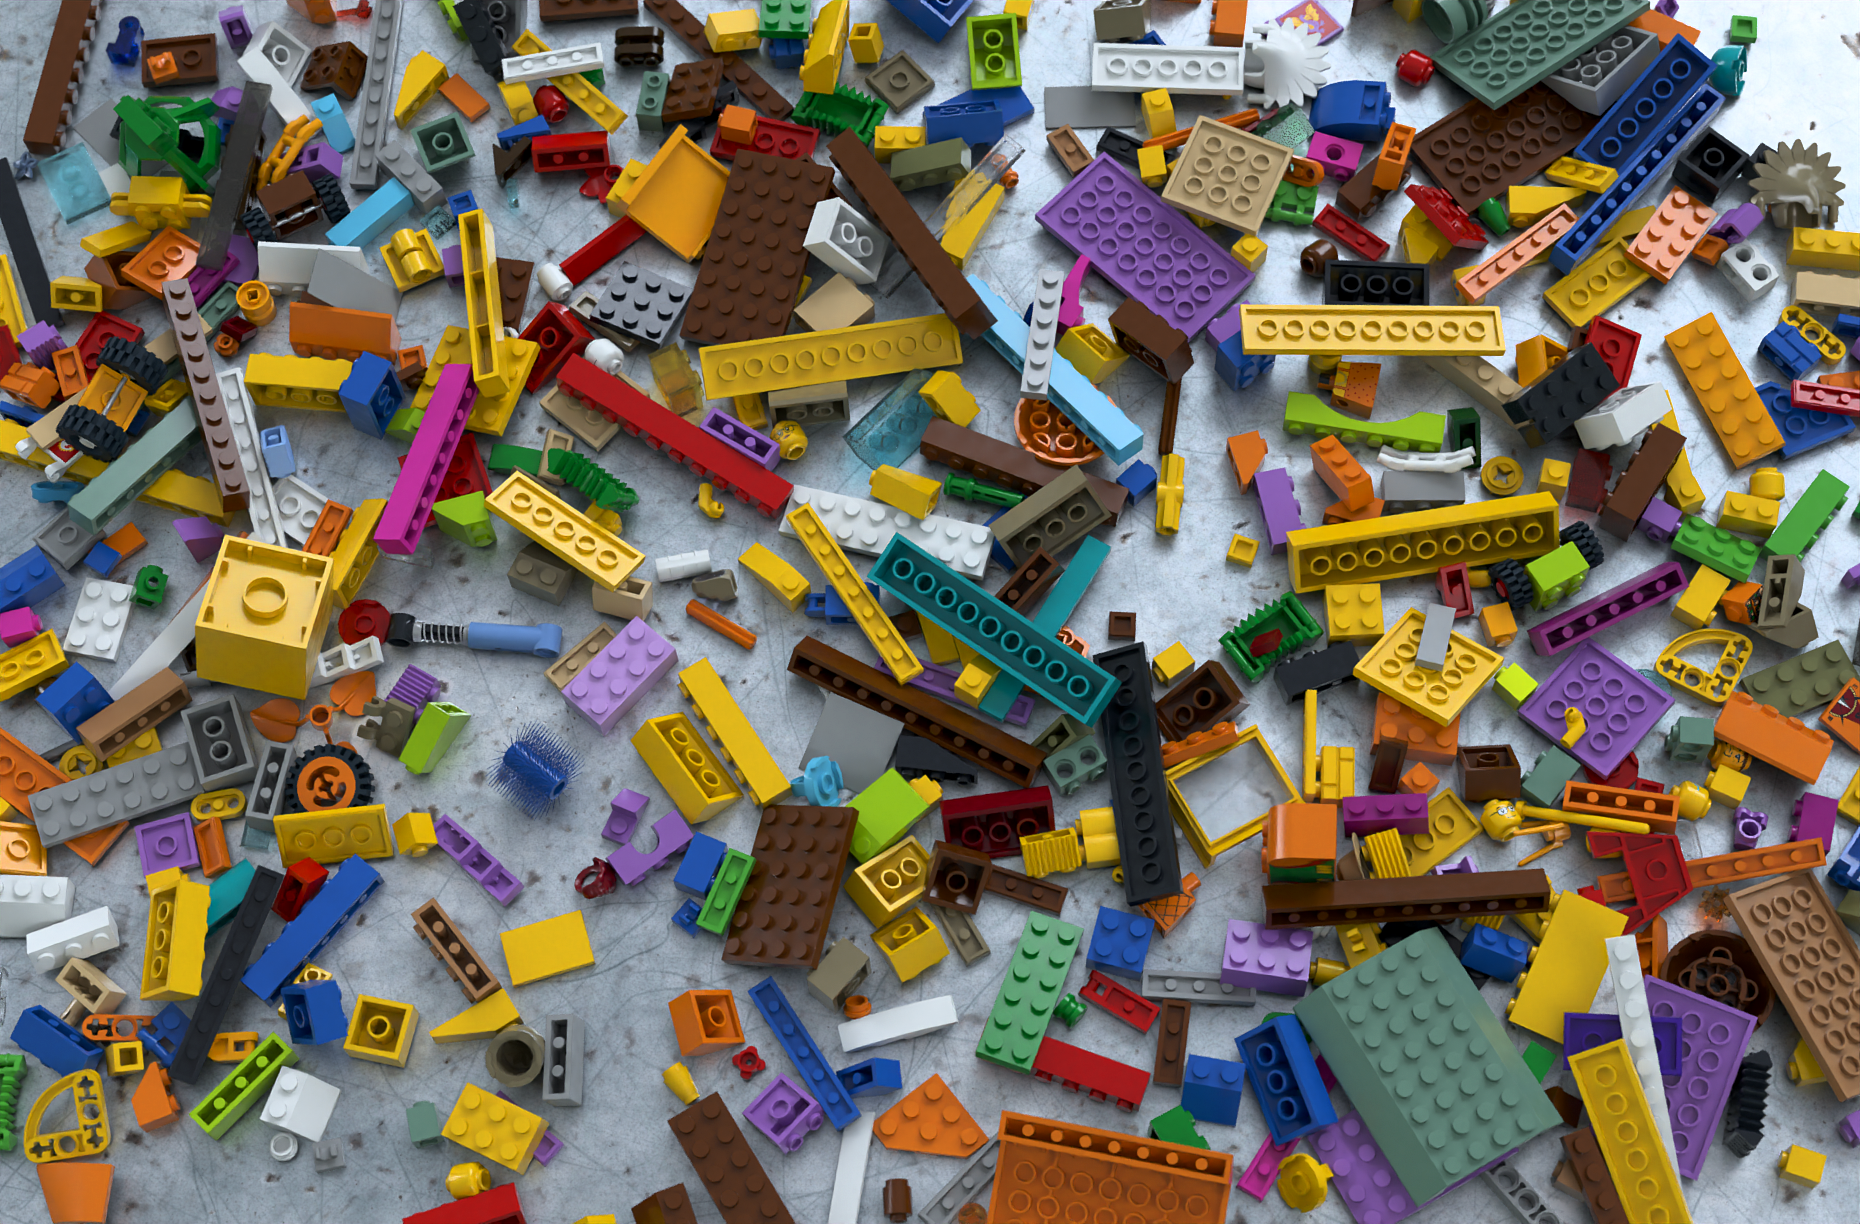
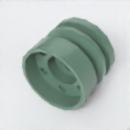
M1485 0L1422 1L1421 9L1427 26L1444 43L1456 41L1467 30H1473L1488 18Z

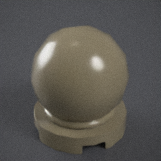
M512 1025L502 1030L490 1042L485 1054L486 1067L490 1076L507 1087H522L530 1083L544 1068L545 1040L537 1030L526 1025Z

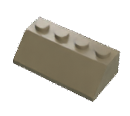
M1076 464L988 526L1016 567L1020 569L1040 546L1050 556H1054L1112 515Z

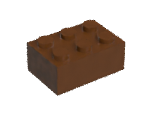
M1128 297L1108 318L1116 344L1172 385H1175L1193 366L1194 360L1191 353L1192 349L1188 344V336L1181 329L1176 328L1175 330L1169 326L1167 320L1161 315L1155 316L1141 301L1135 302Z

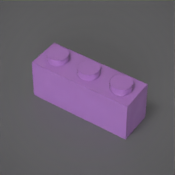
M715 407L712 408L699 426L701 430L771 472L781 459L780 444Z
M1285 467L1254 473L1252 486L1271 555L1286 553V532L1307 529L1305 523L1301 524L1299 515H1301L1300 503L1298 499L1294 500L1292 494L1294 491L1292 476H1287Z

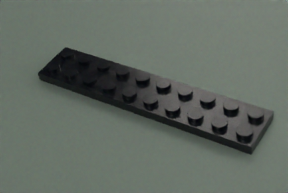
M1142 641L1093 655L1094 664L1122 682L1102 712L1101 719L1126 899L1130 907L1184 894L1148 649L1145 642Z

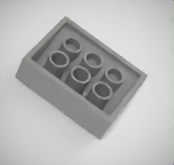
M1626 25L1541 81L1579 110L1600 116L1630 88L1660 54L1658 34Z

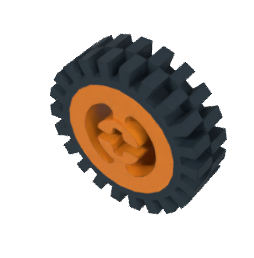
M333 744L314 746V750L307 749L303 752L305 754L303 758L298 756L295 760L297 765L295 767L291 766L288 771L292 775L291 778L286 777L285 783L289 784V789H285V795L290 797L287 803L289 807L294 809L292 811L293 814L367 806L368 803L372 804L374 798L370 797L371 792H375V786L371 785V781L375 779L374 775L369 773L371 768L368 763L363 761L364 758L348 748ZM336 768L340 772L337 777L323 774L325 779L319 778L324 771ZM335 796L342 798L333 806L324 807L321 805L322 799L337 801Z

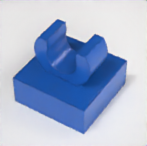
M688 898L671 920L694 938L702 929L696 925L702 907Z

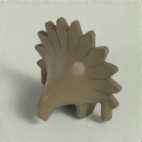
M1795 139L1791 149L1784 141L1779 142L1777 154L1770 150L1763 152L1766 164L1756 163L1753 165V169L1760 178L1748 181V186L1758 191L1749 199V203L1755 204L1760 209L1761 214L1764 216L1763 221H1765V204H1771L1775 228H1819L1822 218V206H1828V223H1838V208L1844 205V201L1835 193L1843 190L1846 184L1834 180L1842 168L1841 166H1828L1832 156L1831 152H1825L1818 156V144L1813 142L1804 149L1801 139Z

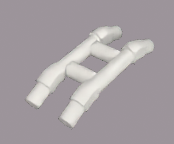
M1383 444L1376 462L1387 466L1388 469L1393 471H1443L1444 473H1454L1466 466L1472 465V457L1476 456L1473 446L1455 452L1424 453L1401 451Z

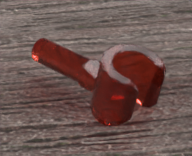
M359 0L357 8L336 11L337 17L356 15L361 19H367L371 14L372 7L369 6V1Z

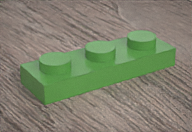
M729 848L697 919L696 925L721 936L724 935L757 861L755 857Z

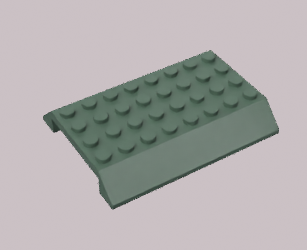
M1437 927L1418 931L1321 985L1292 1008L1417 1208L1442 1194L1447 1187L1537 1135L1540 1137L1564 1122Z

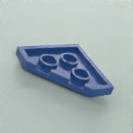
M1770 381L1755 387L1785 441L1786 446L1778 449L1783 460L1847 435L1856 428L1850 416L1791 407V391L1781 388V384Z

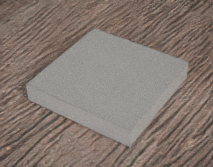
M67 506L32 540L68 571L106 533L102 529L93 536L70 520Z

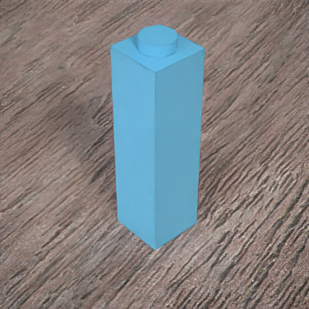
M393 177L325 233L328 245L360 247L362 250L415 205L410 191Z

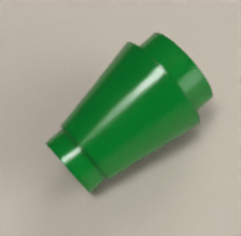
M1494 197L1477 207L1478 217L1498 237L1511 230L1500 202L1496 201Z

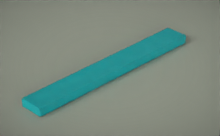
M1088 535L1038 612L1033 623L1056 638L1111 552V546ZM1002 669L980 703L979 711L1002 723L1026 684Z

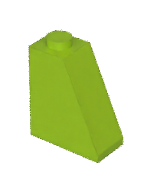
M428 702L398 760L406 764L405 769L413 774L431 773L466 725L471 714L451 702Z

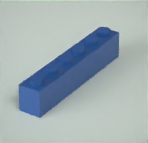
M356 854L351 859L347 858L339 867V872L332 880L328 879L323 883L320 893L313 900H309L304 904L300 911L301 914L294 921H290L284 926L281 932L282 935L275 942H271L265 947L262 957L256 963L250 964L245 969L240 980L244 986L271 1008L282 996L280 988L293 984L307 963H312L385 882L380 873Z

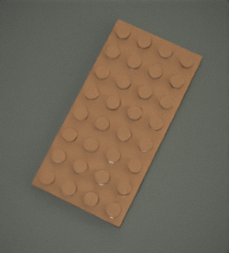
M1812 869L1793 871L1727 895L1723 899L1724 903L1838 1100L1841 1103L1860 1095V950Z

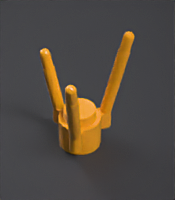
M1553 820L1522 822L1520 828L1528 829L1514 831V836L1543 833L1544 839L1547 842L1551 841V844L1519 861L1518 866L1522 867L1553 849L1563 847V841L1571 837L1569 824Z

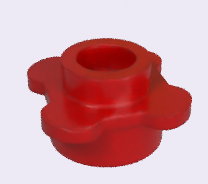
M748 1046L732 1058L733 1065L739 1068L741 1071L740 1076L746 1080L750 1079L755 1072L763 1071L766 1067L765 1061L760 1059L757 1054V1048L754 1046ZM750 1060L752 1063L747 1065L746 1062Z

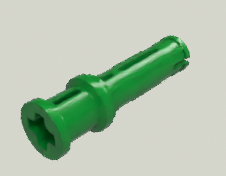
M951 472L946 477L943 489L944 495L947 496L953 494L964 497L966 501L978 499L1008 508H1014L1025 500V495L978 484L975 478L968 480L956 477L955 473Z

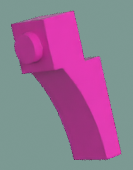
M1082 254L1063 284L1057 333L1064 335L1067 329L1081 326L1085 323V318H1083L1084 307L1079 305V296L1083 283L1090 271V258Z

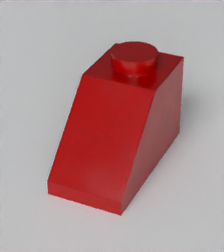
M309 856L288 867L271 910L287 922L294 921L301 914L300 911L304 904L309 900H313L320 893V888L326 881L329 871Z

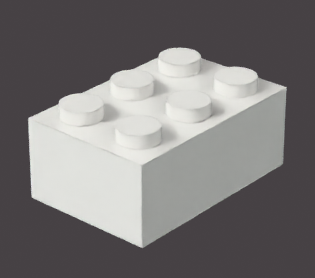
M838 197L817 202L803 247L837 273L840 272L845 278H851L856 285L876 282L890 238Z
M1655 381L1618 390L1577 419L1574 424L1585 449L1596 447L1597 450H1603L1612 444L1620 447L1630 443L1632 436L1642 434L1648 430L1647 426L1662 421L1664 419L1663 415L1671 411L1672 407L1661 381Z

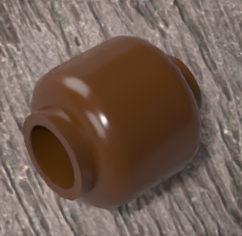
M1320 239L1314 241L1301 252L1300 265L1303 271L1314 277L1324 276L1325 259L1339 260L1337 249L1327 240Z

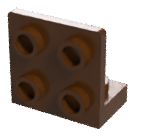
M351 41L318 46L311 54V60L303 75L300 88L305 91L331 86L346 100H352L356 96L365 72L368 56Z

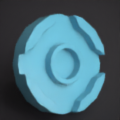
M829 756L812 758L806 766L804 776L790 781L793 796H807L811 806L838 807L842 799L838 798L839 789H843V778L836 761H830Z

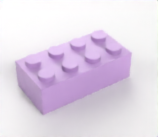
M636 616L561 691L564 701L600 734L605 736L679 661L676 649Z

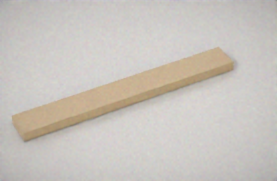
M198 313L204 336L207 337L213 333V330ZM170 329L144 346L148 352H153L156 358H160L163 361L162 364L165 365L178 357ZM87 387L26 429L28 435L43 452L62 439L56 433V427L69 405H77Z

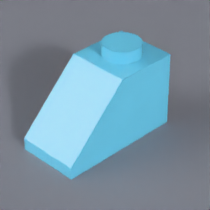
M334 93L311 102L316 118L323 124L321 128L330 147L341 155L355 149L356 140Z

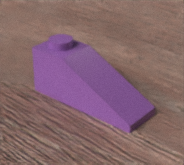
M325 142L303 147L288 169L286 176L303 170L310 183L330 173L334 179H339L343 156ZM287 152L282 153L280 159H283Z

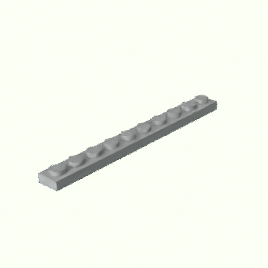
M376 0L349 183L351 189H377L379 164L375 154L382 150L403 0Z

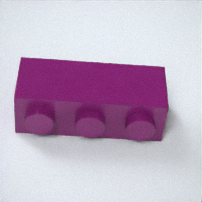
M1427 793L1343 797L1345 837H1352V833H1355L1357 837H1366L1393 828H1397L1399 835L1429 834Z

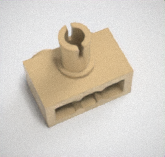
M71 957L55 979L56 982L74 996V999L60 1015V1018L65 1023L73 1027L76 1026L78 1020L87 1009L93 1014L112 1015L127 994L89 960Z

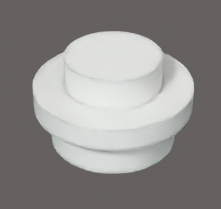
M288 1132L276 1134L269 1143L270 1154L278 1161L292 1159L298 1151L297 1139Z

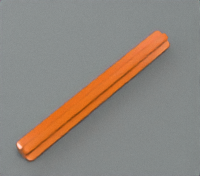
M1253 108L1216 119L1215 121L1238 129L1253 124L1260 119V115L1257 109ZM1194 126L1143 142L1142 147L1162 145L1163 151L1185 145Z

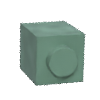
M420 1101L414 1103L412 1108L406 1109L411 1141L416 1148L445 1142L444 1136L441 1135L443 1129L439 1108L434 1102Z

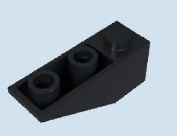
M899 735L895 770L904 779L913 780L926 775L930 781L935 780L937 783H942L944 780L955 781L956 784L961 786L978 783L977 770L931 740L923 737Z

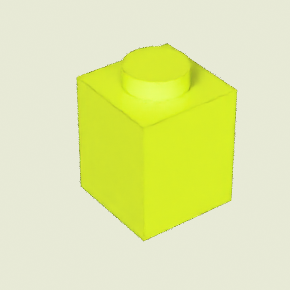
M1514 662L1508 669L1503 666L1493 677L1495 683L1492 690L1511 708L1517 711L1535 693L1539 684Z

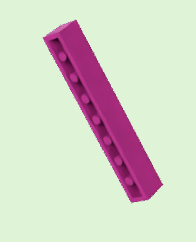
M445 364L373 538L386 554L413 555L479 393V388L474 382L472 364Z

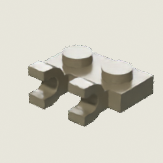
M374 696L371 703H364L362 713L373 717H383L381 725L369 718L365 726L362 724L359 726L357 736L368 740L376 739L377 748L400 757L408 741L416 708L393 697L385 702L383 699Z

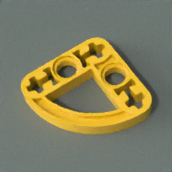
M1700 629L1678 637L1662 651L1654 664L1653 672L1659 680L1711 706L1718 707L1727 701L1752 653L1753 645L1746 636L1729 630ZM1700 644H1721L1726 646L1712 675L1675 656L1689 647ZM1740 644L1743 646V651H1741L1736 660L1732 656L1736 646ZM1666 663L1671 665L1668 673L1662 671ZM1721 666H1732L1735 670V675L1732 677L1725 676L1721 672ZM1680 669L1683 670V672L1679 676V679H1676L1675 677L1678 674V671ZM1689 674L1695 675L1699 680V685L1689 686L1686 684L1684 677ZM1721 682L1724 686L1720 691V695L1716 698L1713 696V691Z
M92 1069L71 1073L52 1084L37 1099L29 1113L24 1130V1151L30 1161L42 1163L102 1152L109 1145L111 1133L100 1075ZM87 1076L88 1080H93L94 1082L89 1087L90 1096L96 1094L97 1097H90L83 1101L82 1097L88 1095L87 1087L81 1086L80 1082ZM73 1087L79 1128L39 1135L43 1115L50 1103L61 1092ZM87 1104H95L99 1108L97 1118L90 1119L85 1115L84 1108ZM101 1122V1125L96 1127V1133L98 1137H103V1141L99 1143V1146H96L95 1142H90V1138L94 1135V1128L92 1126L88 1129L87 1125ZM69 1136L74 1139L75 1149L69 1152L61 1148L60 1141L63 1137ZM37 1142H39L40 1146H48L53 1143V1148L45 1150L41 1156L38 1151H33L32 1149L37 1145Z

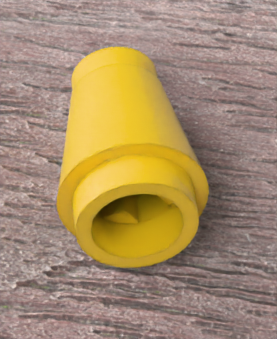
M680 1061L661 1074L665 1079L663 1083L686 1106L700 1097L687 1066H683Z

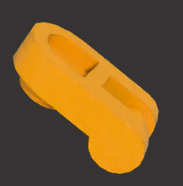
M218 1033L208 1053V1057L212 1061L221 1064L241 1063L255 1050V1043H258L259 1033ZM236 1043H244V1051L236 1052Z

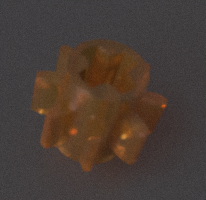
M1715 885L1712 888V893L1704 890L1701 896L1705 900L1701 901L1698 907L1704 908L1705 918L1709 916L1714 917L1717 922H1720L1723 914L1727 917L1731 916L1723 901L1729 895V888L1722 890ZM1716 900L1721 903L1718 907L1714 905Z

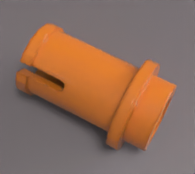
M1006 156L996 157L995 161H992L991 164L1000 177V184L1007 189L1013 188L1019 182L1018 173L1012 170Z

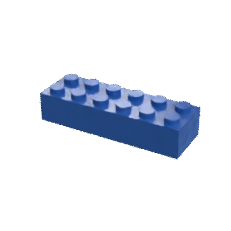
M1677 33L1577 146L1573 156L1581 161L1613 168L1618 176H1620L1715 72L1718 65Z

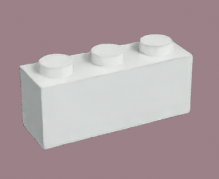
M108 906L26 934L27 954L38 975L66 965L71 957L84 959L119 946L118 926Z

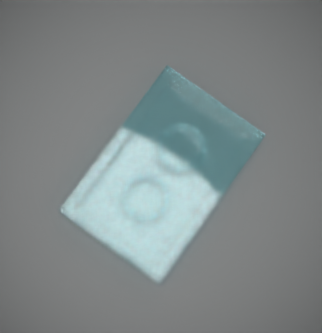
M83 142L38 163L41 174L67 225L110 205L111 197Z

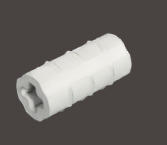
M708 549L694 550L689 553L668 555L667 557L655 559L659 582L674 581L675 579L700 576L712 572Z

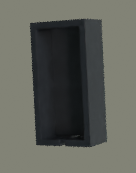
M1592 342L1574 348L1501 406L1514 425L1533 419V423L1517 429L1530 449L1547 444L1616 390L1620 384Z

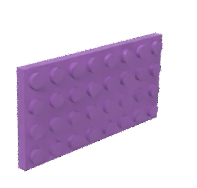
M1105 152L1097 157L1035 214V220L1079 257L1082 254L1090 258V266L1127 297L1135 302L1141 301L1152 314L1155 316L1159 314L1164 317L1169 326L1175 330L1176 328L1181 329L1188 336V343L1255 281L1256 275L1173 207L1161 202V198Z

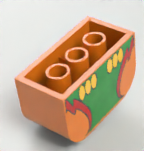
M1286 803L1271 807L1268 812V821H1263L1262 826L1263 846L1267 848H1262L1261 865L1262 873H1267L1268 884L1282 885L1336 881L1337 804Z

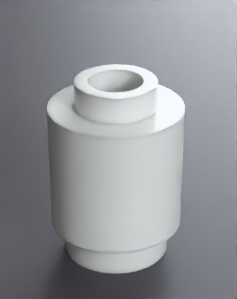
M548 263L537 272L538 282L553 301H564L570 297L573 284L559 266Z

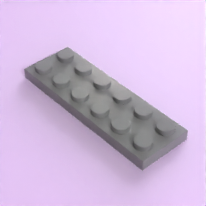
M188 741L28 795L42 846L46 849L187 801L206 792L200 783Z

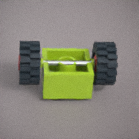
M1578 521L1559 532V544L1561 547L1527 564L1524 570L1512 558H1508L1489 568L1488 575L1491 577V583L1493 584L1491 587L1496 591V596L1501 599V603L1508 602L1511 611L1529 603L1536 612L1542 608L1545 610L1552 608L1564 596L1570 598L1579 593L1582 583L1586 580L1588 571L1604 562V553L1601 551L1603 550L1602 545H1599L1598 537L1594 536L1595 532L1589 529L1588 524Z

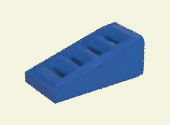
M539 115L497 133L500 148L505 151L510 150L511 146L515 142H519L524 136L532 141L534 136L551 135V131L544 116Z

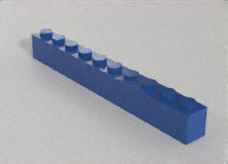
M1705 83L1560 239L1552 250L1548 261L1568 276L1717 115L1726 97Z

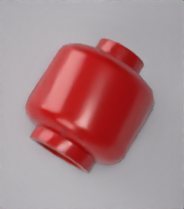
M1414 49L1407 54L1402 53L1396 63V67L1399 68L1398 77L1415 87H1419L1421 84L1426 85L1435 70V67L1432 66L1433 61L1430 57Z
M543 85L537 89L533 97V103L538 114L543 115L546 122L557 123L563 120L569 110V102L563 92L555 85Z

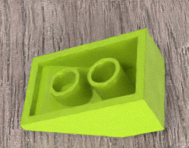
M1016 13L966 17L972 91L1022 86Z
M894 768L889 769L845 806L854 807L860 811L849 851L862 865L894 846L930 808L926 801Z

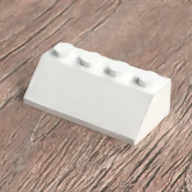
M258 241L259 281L267 286L272 296L286 294L301 297V292L308 290L318 248L369 275L370 270L360 247Z
M0 875V937L26 938V934L71 919L75 885L68 877Z

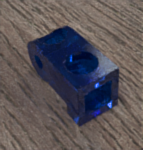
M127 16L119 22L120 31L116 42H108L105 51L111 63L135 67L141 50V41L145 39V33L137 17Z

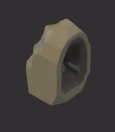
M722 569L701 575L693 579L691 584L692 590L700 598H710L714 601L731 600L737 598L739 594L736 579L731 569Z

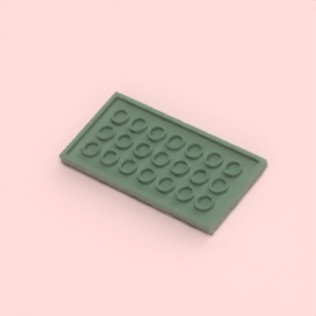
M1517 0L1429 57L1433 61V67L1490 108L1496 110L1649 11L1651 4L1649 0Z

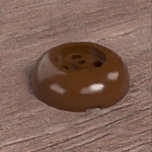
M1703 930L1688 935V937L1675 944L1669 951L1660 970V980L1720 1003L1729 1001L1733 1008L1758 1017L1752 1033L1759 1029L1767 1020L1775 1003L1776 991L1745 938L1732 932ZM1696 969L1705 970L1707 977L1699 979ZM1729 974L1734 979L1735 983L1730 984L1729 980L1724 975ZM1710 987L1716 988L1718 993L1714 992Z

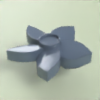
M25 151L21 155L20 160L13 162V166L18 169L15 179L19 180L23 175L32 178L31 169L38 165L39 160L32 158L30 153Z

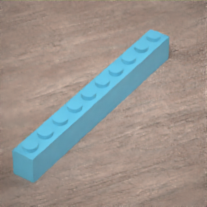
M971 274L966 279L998 320L981 336L1023 375L1030 326L1023 321L1018 312L1011 310L1006 305L1001 296L995 295L985 281ZM1054 347L1047 399L1118 466L1143 449L1144 434L1142 429L1137 424H1133L1128 420L1120 408L1111 404L1106 395L1094 388L1085 375L1078 373L1068 359L1061 357Z

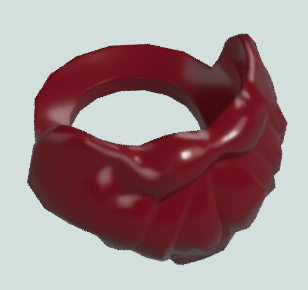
M597 857L593 858L594 865L583 869L577 875L574 883L577 892L587 899L612 894L616 888V877L613 868L609 863ZM598 873L594 882L582 887L583 881L587 876Z

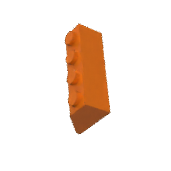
M290 302L289 342L294 352L304 357L311 355L322 356L328 360L339 358L354 363L357 358H360L363 351H366L392 362L395 366L398 355L397 351L399 350L402 338L392 314Z
M1732 691L1714 725L1715 737L1812 785H1815L1834 743V740L1830 739L1827 733L1818 729L1813 731L1805 727L1801 720L1795 717L1787 718L1779 714V711L1768 704L1761 705L1753 701V698L1744 692L1736 693Z

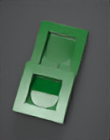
M493 444L487 469L510 475L512 467L516 465L537 477L542 451L521 446Z

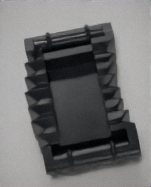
M1765 1050L1757 1053L1750 1052L1747 1057H1743L1732 1086L1733 1090L1730 1092V1095L1733 1097L1728 1102L1733 1106L1728 1110L1732 1115L1727 1120L1731 1124L1725 1127L1730 1132L1723 1136L1722 1145H1726L1737 1158L1748 1156L1751 1151L1756 1149L1764 1137V1134L1760 1132L1765 1127L1761 1120L1767 1116L1763 1112L1768 1106L1764 1100L1769 1096L1765 1090L1770 1086L1767 1080L1772 1076L1767 1071L1773 1066L1770 1055Z

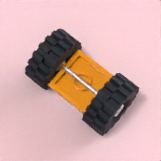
M110 337L96 359V365L99 366L98 370L77 405H69L56 427V433L59 434L60 438L65 439L64 442L68 445L74 446V449L82 451L86 456H92L95 460L100 459L105 463L117 460L129 440L126 433L128 426L147 394L150 396L155 395L168 373V367L162 364L163 361L160 358H156L153 352H148L147 348L140 347L133 341L128 342L125 338Z

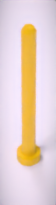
M1518 800L1515 805V809L1522 820L1527 816L1644 835L1650 831V826L1646 823L1528 806L1527 802L1523 800Z

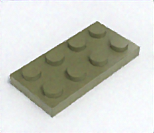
M1835 640L1744 677L1739 683L1744 692L1753 698V701L1761 705H1771L1779 711V714L1789 718L1797 717L1831 703L1850 678L1854 677L1860 682V676L1840 641Z

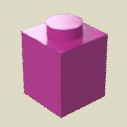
M29 606L0 614L1 639L9 648L16 647L40 635L39 630H43L39 614L35 615Z

